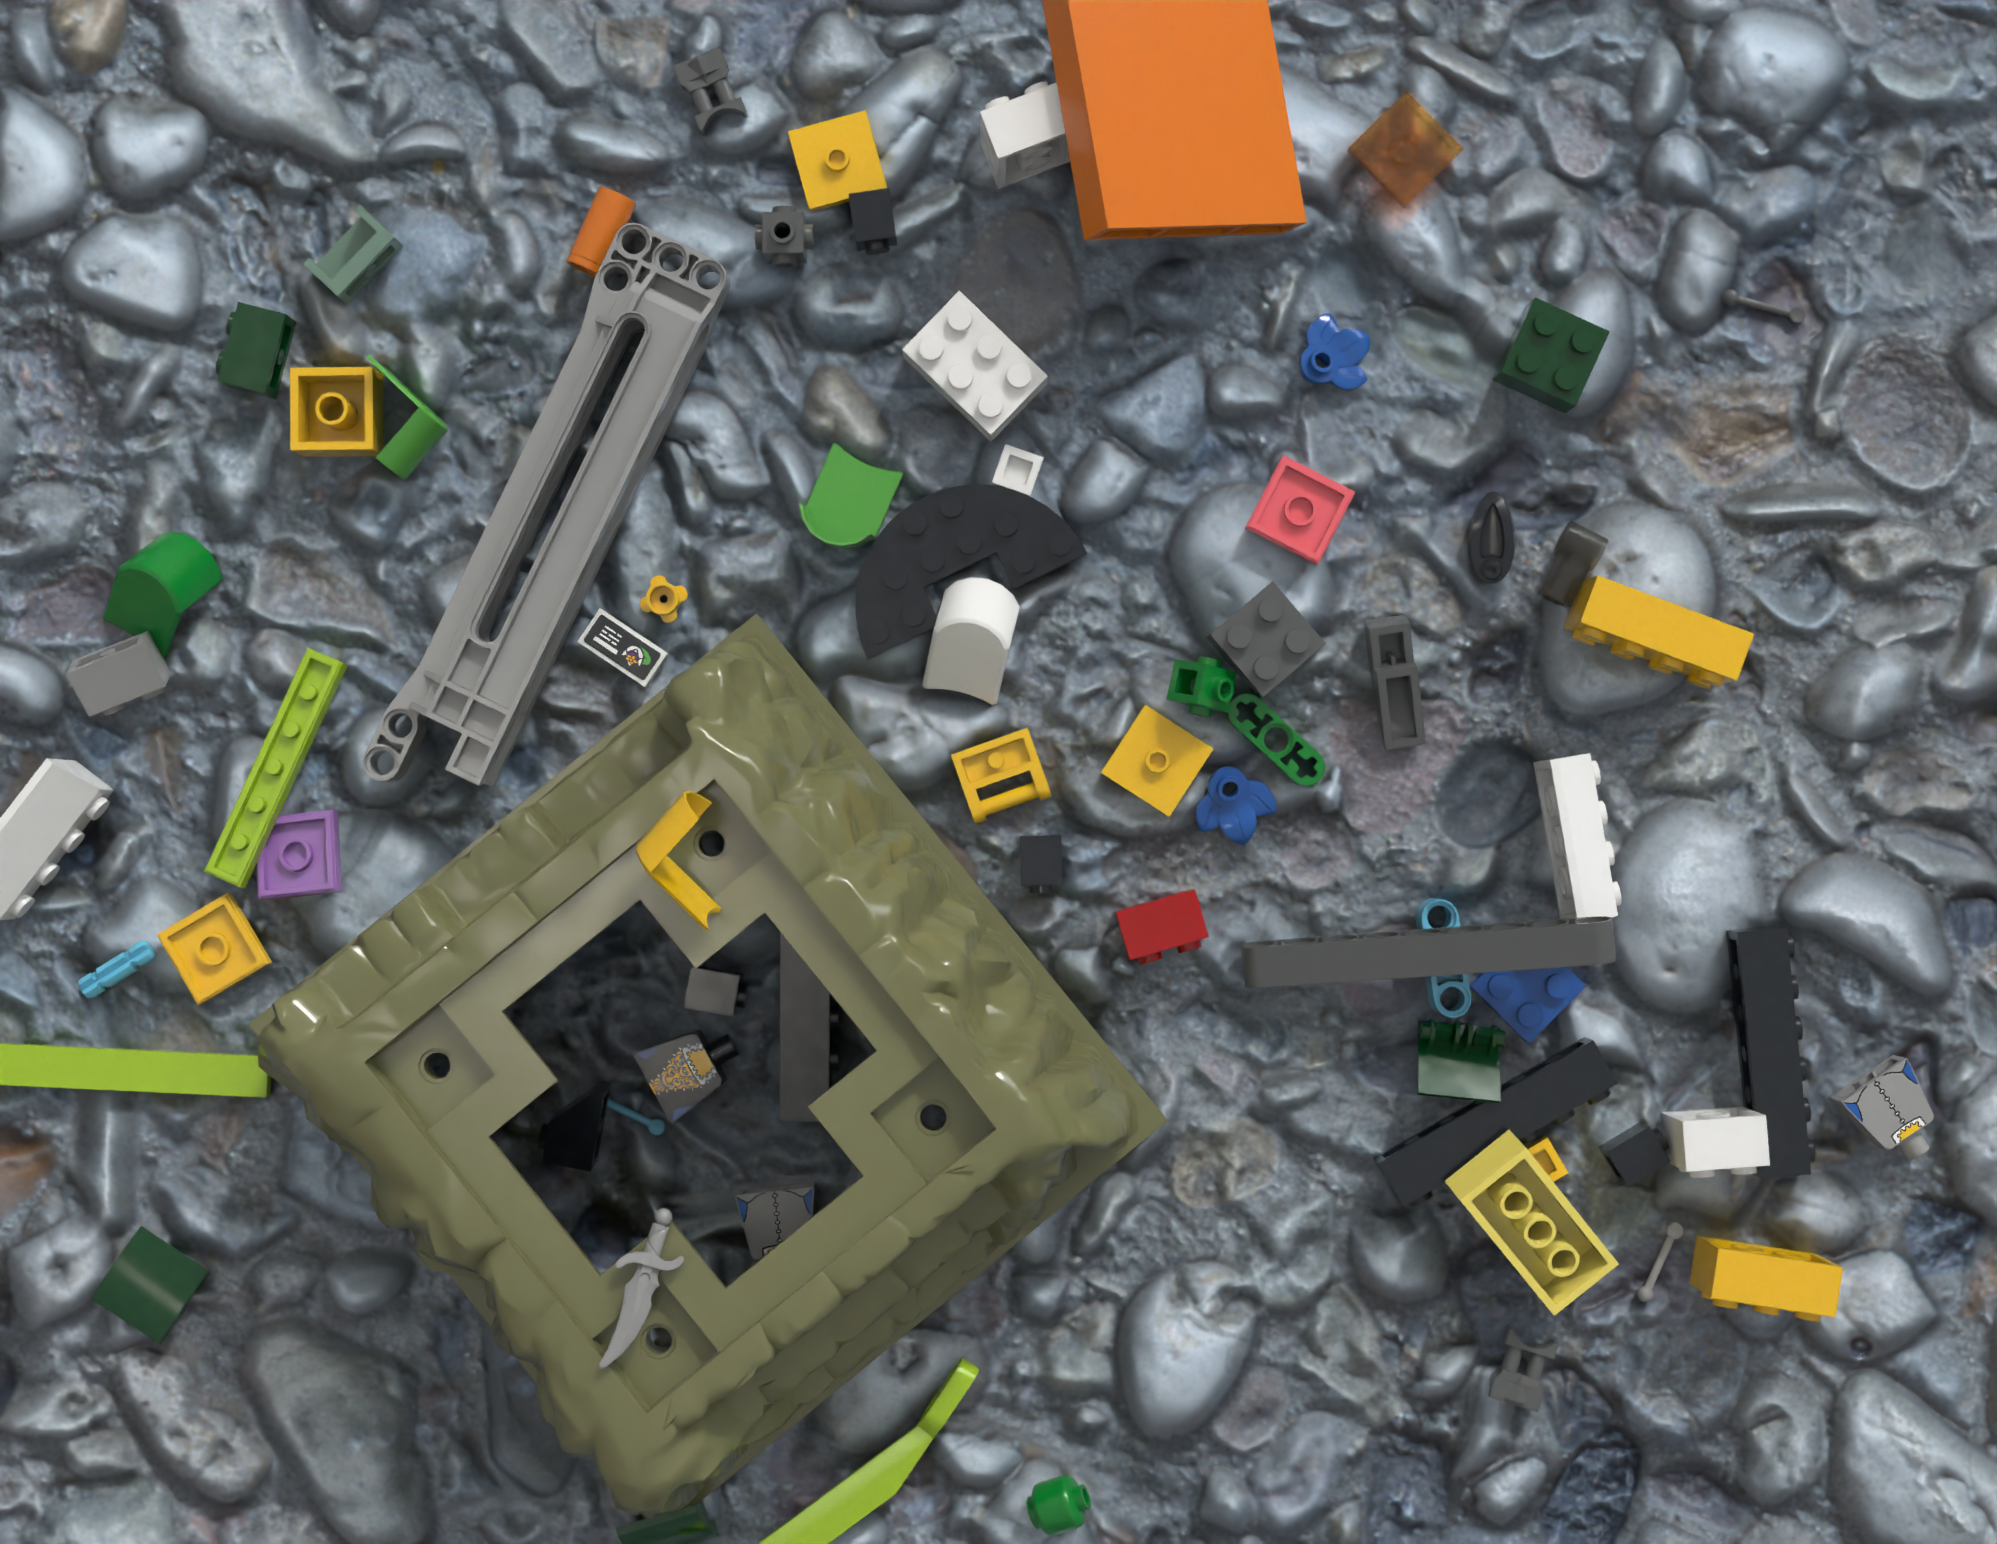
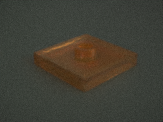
M1406 91L1348 148L1347 152L1405 208L1464 148Z

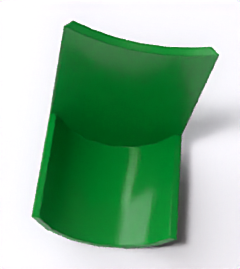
M171 531L162 534L118 567L103 613V620L122 628L133 636L149 630L165 660L182 612L223 580L219 566L210 552L190 536Z

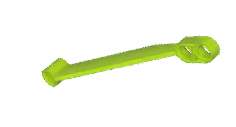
M961 1357L913 1429L757 1544H829L894 1496L973 1383L979 1368Z

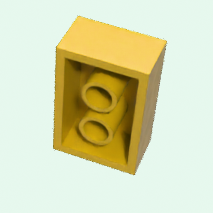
M1696 1235L1689 1284L1702 1292L1701 1297L1713 1300L1712 1304L1716 1306L1738 1309V1303L1754 1306L1753 1310L1769 1315H1779L1780 1309L1794 1312L1796 1318L1820 1322L1821 1315L1836 1317L1843 1267L1814 1253Z

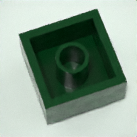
M1535 297L1524 308L1492 380L1558 411L1567 413L1577 405L1610 331Z

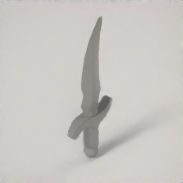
M666 1208L659 1209L655 1213V1222H652L644 1251L629 1252L616 1262L617 1268H621L628 1263H637V1270L630 1282L625 1285L624 1299L617 1327L608 1349L599 1363V1369L606 1368L621 1356L637 1337L650 1312L652 1294L660 1286L658 1282L659 1271L674 1270L684 1262L683 1255L673 1260H665L660 1257L670 1228L666 1225L672 1221V1213Z

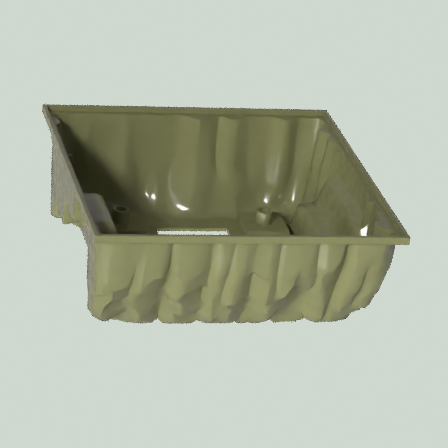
M757 613L691 667L672 678L665 688L248 1024L259 1038V1068L303 1099L306 1119L323 1131L329 1140L336 1142L340 1150L352 1153L371 1177V1205L379 1220L387 1228L412 1230L415 1238V1252L428 1269L446 1272L450 1275L491 1326L492 1336L496 1345L503 1352L515 1357L537 1383L536 1396L543 1418L556 1428L557 1439L562 1452L570 1457L594 1458L602 1477L611 1491L615 1507L632 1515L642 1514L645 1519H652L656 1515L669 1511H679L686 1506L702 1501L1168 1121ZM686 791L697 793L711 801L712 804L703 812L696 824L667 856L722 908L719 913H713L707 917L708 931L649 876L642 866L636 851L637 843ZM713 830L719 832L725 841L723 851L717 856L707 854L702 846L704 836ZM640 900L695 968H698L766 913L877 1050L808 1106L863 1176L727 1287L716 1276L675 1223L671 1221L666 1225L670 1228L660 1257L665 1260H673L683 1255L684 1262L674 1270L659 1271L658 1282L660 1286L652 1294L650 1312L637 1337L621 1356L606 1368L599 1369V1363L607 1351L617 1327L624 1299L625 1285L633 1278L637 1270V1263H628L621 1268H617L616 1263H614L601 1274L490 1137V1135L558 1081V1078L504 1013V1010ZM435 1053L446 1055L450 1061V1071L446 1076L437 1074L432 1068V1058ZM931 1104L941 1106L946 1113L945 1122L937 1127L925 1124L921 1117V1111L926 1106ZM648 1237L629 1252L644 1251ZM658 1327L666 1329L672 1337V1344L667 1347L655 1345L651 1340L650 1331Z

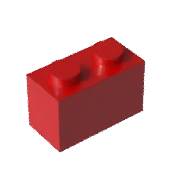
M1195 889L1185 890L1114 911L1129 960L1137 958L1139 965L1162 959L1161 951L1177 947L1178 953L1202 947L1200 940L1209 937Z

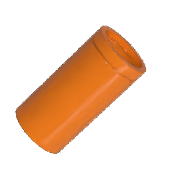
M600 186L566 262L572 267L595 277L617 231L629 223L636 203L616 191Z

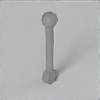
M1670 1222L1665 1227L1667 1237L1645 1285L1637 1290V1296L1642 1302H1648L1653 1298L1652 1288L1675 1239H1679L1683 1235V1228L1678 1223Z

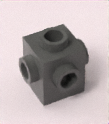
M775 206L772 208V212H762V225H755L756 249H762L766 263H772L774 267L792 268L796 267L797 263H807V249H814L813 224H807L804 212H797L796 207ZM776 231H790L789 236L784 239L778 238L775 235Z

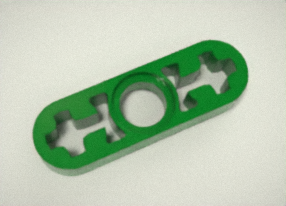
M1247 693L1238 695L1231 700L1229 712L1227 713L1229 723L1292 782L1300 786H1309L1321 780L1325 772V763L1322 756L1257 696ZM1239 702L1244 706L1250 702L1253 703L1255 708L1252 713L1260 722L1263 721L1265 715L1271 719L1270 723L1265 724L1259 730L1257 737L1250 733V730L1257 727L1248 719L1242 722L1237 720L1236 717L1239 714V710L1236 708V705ZM1271 728H1279L1287 736V744L1279 752L1269 750L1264 743L1265 734ZM1295 742L1301 747L1300 750L1295 752L1300 759L1305 761L1312 758L1315 761L1312 765L1313 771L1316 772L1313 777L1304 775L1300 778L1296 774L1300 767L1292 759H1288L1286 765L1280 761V758L1292 751Z

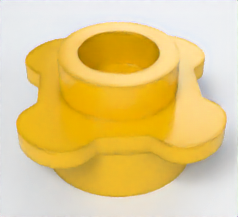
M657 575L651 579V587L648 589L646 596L641 598L640 607L644 612H654L661 616L662 621L672 623L678 617L677 610L681 602L687 600L688 592L685 587L681 585L674 586L668 583L664 576ZM661 596H667L668 600L666 603L660 601Z

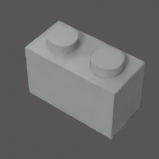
M149 630L73 660L66 672L67 678L89 717L100 712L105 716L114 714L127 705L126 702L138 697L142 700H149L158 696L165 690L164 687H166L171 675Z

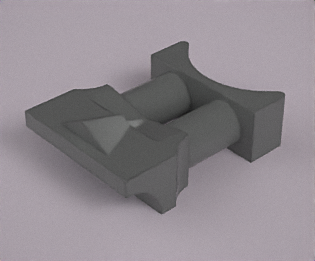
M720 46L673 66L682 89L690 94L697 109L698 115L694 116L702 136H705L709 125L721 115L737 114L748 118L742 98H735L729 84V68ZM713 88L721 104L713 108L707 91Z
M1506 1325L1502 1341L1508 1346L1502 1365H1499L1491 1373L1488 1396L1538 1412L1544 1395L1542 1381L1540 1380L1547 1357L1555 1359L1559 1344L1554 1339L1539 1345L1526 1344L1518 1339L1514 1330L1509 1325ZM1524 1350L1531 1352L1525 1373L1517 1371Z

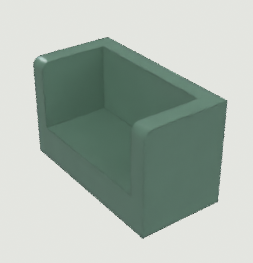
M360 204L354 209L360 218L317 264L309 258L303 263L346 304H349L403 247Z

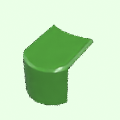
M368 355L366 358L419 407L376 457L396 475L406 480L446 434L448 427L392 372Z
M833 443L806 506L799 503L802 520L811 534L830 547L844 550L863 547L876 538L904 473L868 465L851 456L838 444Z

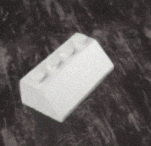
M1587 753L1533 762L1560 919L1618 916L1617 906L1621 905V892L1616 881L1612 882L1610 866L1614 865L1615 859L1611 842H1605L1603 825H1607L1608 817L1604 802L1598 801L1596 785L1600 784L1601 776L1597 761H1592L1591 754Z
M46 758L0 818V920L20 918L31 908L35 901L32 896L39 886L48 884L55 877L60 868L57 863L66 852H72L78 847L85 836L82 832L91 819L93 821L98 819L110 804L107 798L114 790L76 760Z

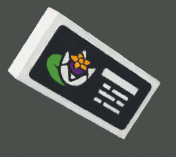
M601 608L577 641L646 688L669 655Z

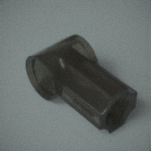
M1570 521L1554 548L1556 555L1537 594L1551 603L1570 608L1588 571H1592L1600 560L1607 546L1608 539Z

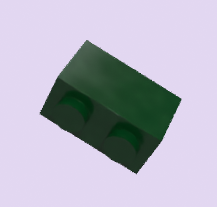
M238 302L236 312H231L227 321L226 333L229 335L226 350L220 352L216 362V373L219 375L217 381L232 389L276 400L296 321L284 313Z

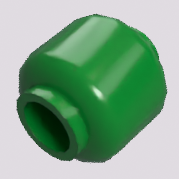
M1061 1475L1037 1483L1032 1489L1031 1496L1027 1498V1510L1033 1526L1036 1529L1041 1528L1044 1533L1050 1536L1081 1527L1085 1522L1086 1510L1091 1508V1500L1087 1488L1083 1484L1078 1485L1074 1478L1069 1475Z

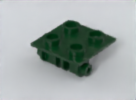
M1430 1019L1429 1021L1418 1020L1417 1095L1500 1103V1047L1504 1046L1505 1031L1500 1030L1495 1025L1480 1027L1472 1026V1023L1460 1025V1022L1456 1021L1454 1024L1435 1022V1019Z

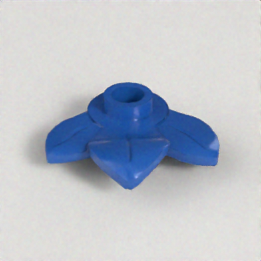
M1331 313L1319 316L1308 327L1305 334L1307 348L1299 358V370L1302 377L1312 384L1322 385L1329 382L1338 389L1345 391L1354 390L1362 386L1368 379L1358 363L1369 351V335L1361 330L1352 328L1340 331ZM1315 358L1321 359L1326 368L1317 366Z
M1227 766L1217 769L1210 776L1207 785L1208 793L1198 802L1195 816L1201 832H1208L1220 826L1230 840L1245 845L1255 832L1256 816L1274 814L1276 812V802L1271 791L1264 783L1247 780L1242 771L1235 767ZM1234 782L1235 790L1230 794H1224L1222 792L1224 784Z

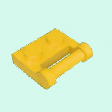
M1028 727L951 754L975 824L986 821V816L1035 798L1039 797L1040 801L1052 797ZM1030 770L1033 779L1032 783L980 801L976 789Z

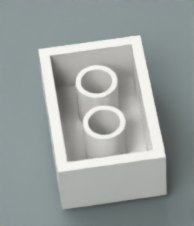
M1046 81L1036 83L1025 89V95L1009 100L1007 96L994 99L985 105V110L980 111L981 146L998 189L1070 162L1057 83L1048 85Z
M960 291L902 349L904 359L990 442L1047 385L1048 375Z

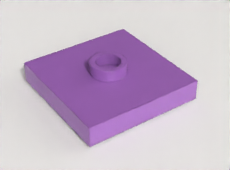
M326 810L278 816L257 862L259 900L265 901L342 892L338 811Z

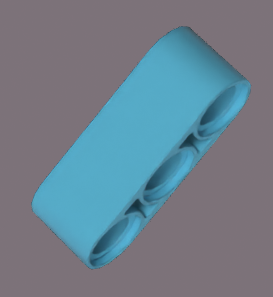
M1427 899L1416 910L1417 929L1432 928L1428 923L1427 915L1429 910L1437 905L1441 906L1446 913V920L1439 928L1460 926L1458 912L1454 905L1446 900ZM1468 974L1425 977L1428 1001L1435 1012L1447 1017L1457 1018L1469 1010L1471 991ZM1454 987L1458 991L1459 1000L1453 1008L1445 1009L1441 1005L1440 996L1446 988Z

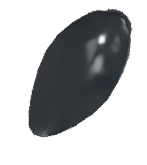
M1489 492L1481 499L1475 509L1468 534V554L1473 570L1479 579L1485 583L1493 584L1501 581L1508 574L1516 549V533L1513 518L1506 502L1497 492Z

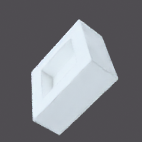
M1005 444L992 480V485L1031 496L1044 457Z

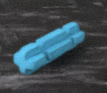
M147 940L140 941L130 947L129 952H122L98 967L96 973L90 972L79 979L78 986L87 998L96 997L104 992L106 987H112L139 970L138 966H145L155 960L157 957L156 952Z

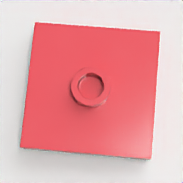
M1282 455L1244 529L1317 566L1355 491Z

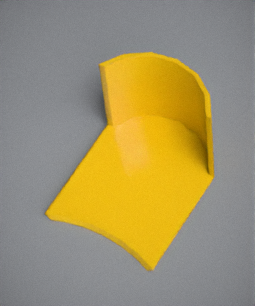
M686 791L637 843L636 851L642 866L649 876L708 931L707 917L710 914L719 913L722 908L667 856L696 824L703 812L712 804L711 801L692 791Z

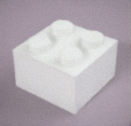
M1743 1106L1661 1112L1663 1136L1670 1147L1665 1151L1671 1161L1670 1164L1678 1167L1680 1172H1689L1690 1177H1713L1717 1169H1731V1174L1736 1175L1757 1173L1756 1167L1770 1166L1767 1121L1764 1114Z

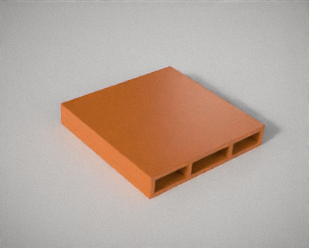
M1042 0L1084 240L1276 235L1286 233L1307 223L1268 0Z

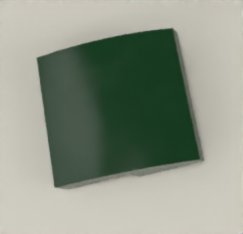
M141 1226L114 1262L91 1299L161 1345L186 1311L185 1307L210 1275V1272Z
M700 1503L686 1506L679 1511L659 1514L652 1519L646 1518L616 1527L617 1536L622 1544H695L719 1536L715 1520L707 1519L704 1504Z

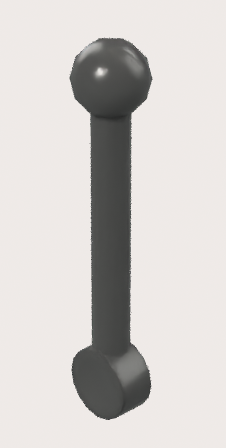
M1726 290L1722 296L1723 302L1727 305H1735L1737 303L1785 316L1792 324L1801 323L1806 317L1805 310L1801 307H1794L1790 310L1739 296L1735 290Z

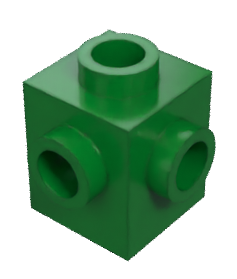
M1198 656L1197 662L1175 659L1167 700L1188 705L1186 713L1211 717L1212 710L1228 713L1237 673L1221 668V660Z

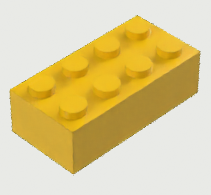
M1599 575L1579 583L1563 629L1573 632L1571 638L1578 642L1595 646L1596 642L1611 646L1610 653L1627 660H1633L1635 656L1650 661L1649 668L1669 675L1673 671L1688 675L1686 680L1688 683L1710 689L1711 685L1721 687L1723 683L1738 680L1754 633Z

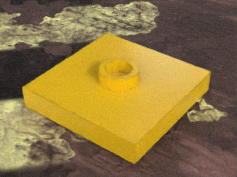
M866 110L788 131L810 212L850 202V193L887 188Z
M1145 704L1106 763L1101 774L1167 817H1170L1213 751V748Z
M232 893L224 894L157 934L197 1005L207 1002L272 963Z

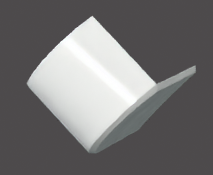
M970 577L956 581L945 589L934 626L922 686L925 689L953 690L975 696L991 705L997 703L1020 609L1014 595L1003 585L989 579Z

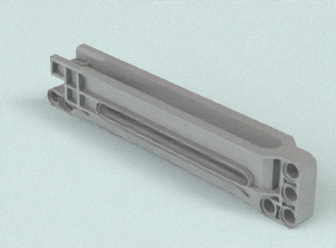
M627 223L617 231L595 276L581 331L418 668L386 709L365 752L363 769L373 780L394 782L404 777L425 736L427 729L426 719L428 717L462 733L445 770L478 786H482L484 783L495 787L711 339L718 314L730 289L729 277L722 264L717 260L642 224ZM635 237L644 238L646 245L638 254L626 252L627 243ZM676 254L683 257L682 266L678 270L669 272L663 269V263L668 256ZM708 272L718 273L720 275V282L715 288L707 290L700 287V279L704 274ZM616 274H625L628 276L625 288L620 291L610 290L608 286L609 280ZM644 332L640 344L499 636L491 642L489 635L491 628L625 350L634 334ZM407 715L410 717L413 727L409 735L402 738L396 732L395 725L401 716ZM389 752L393 756L395 764L392 771L384 775L378 768V759L383 753Z

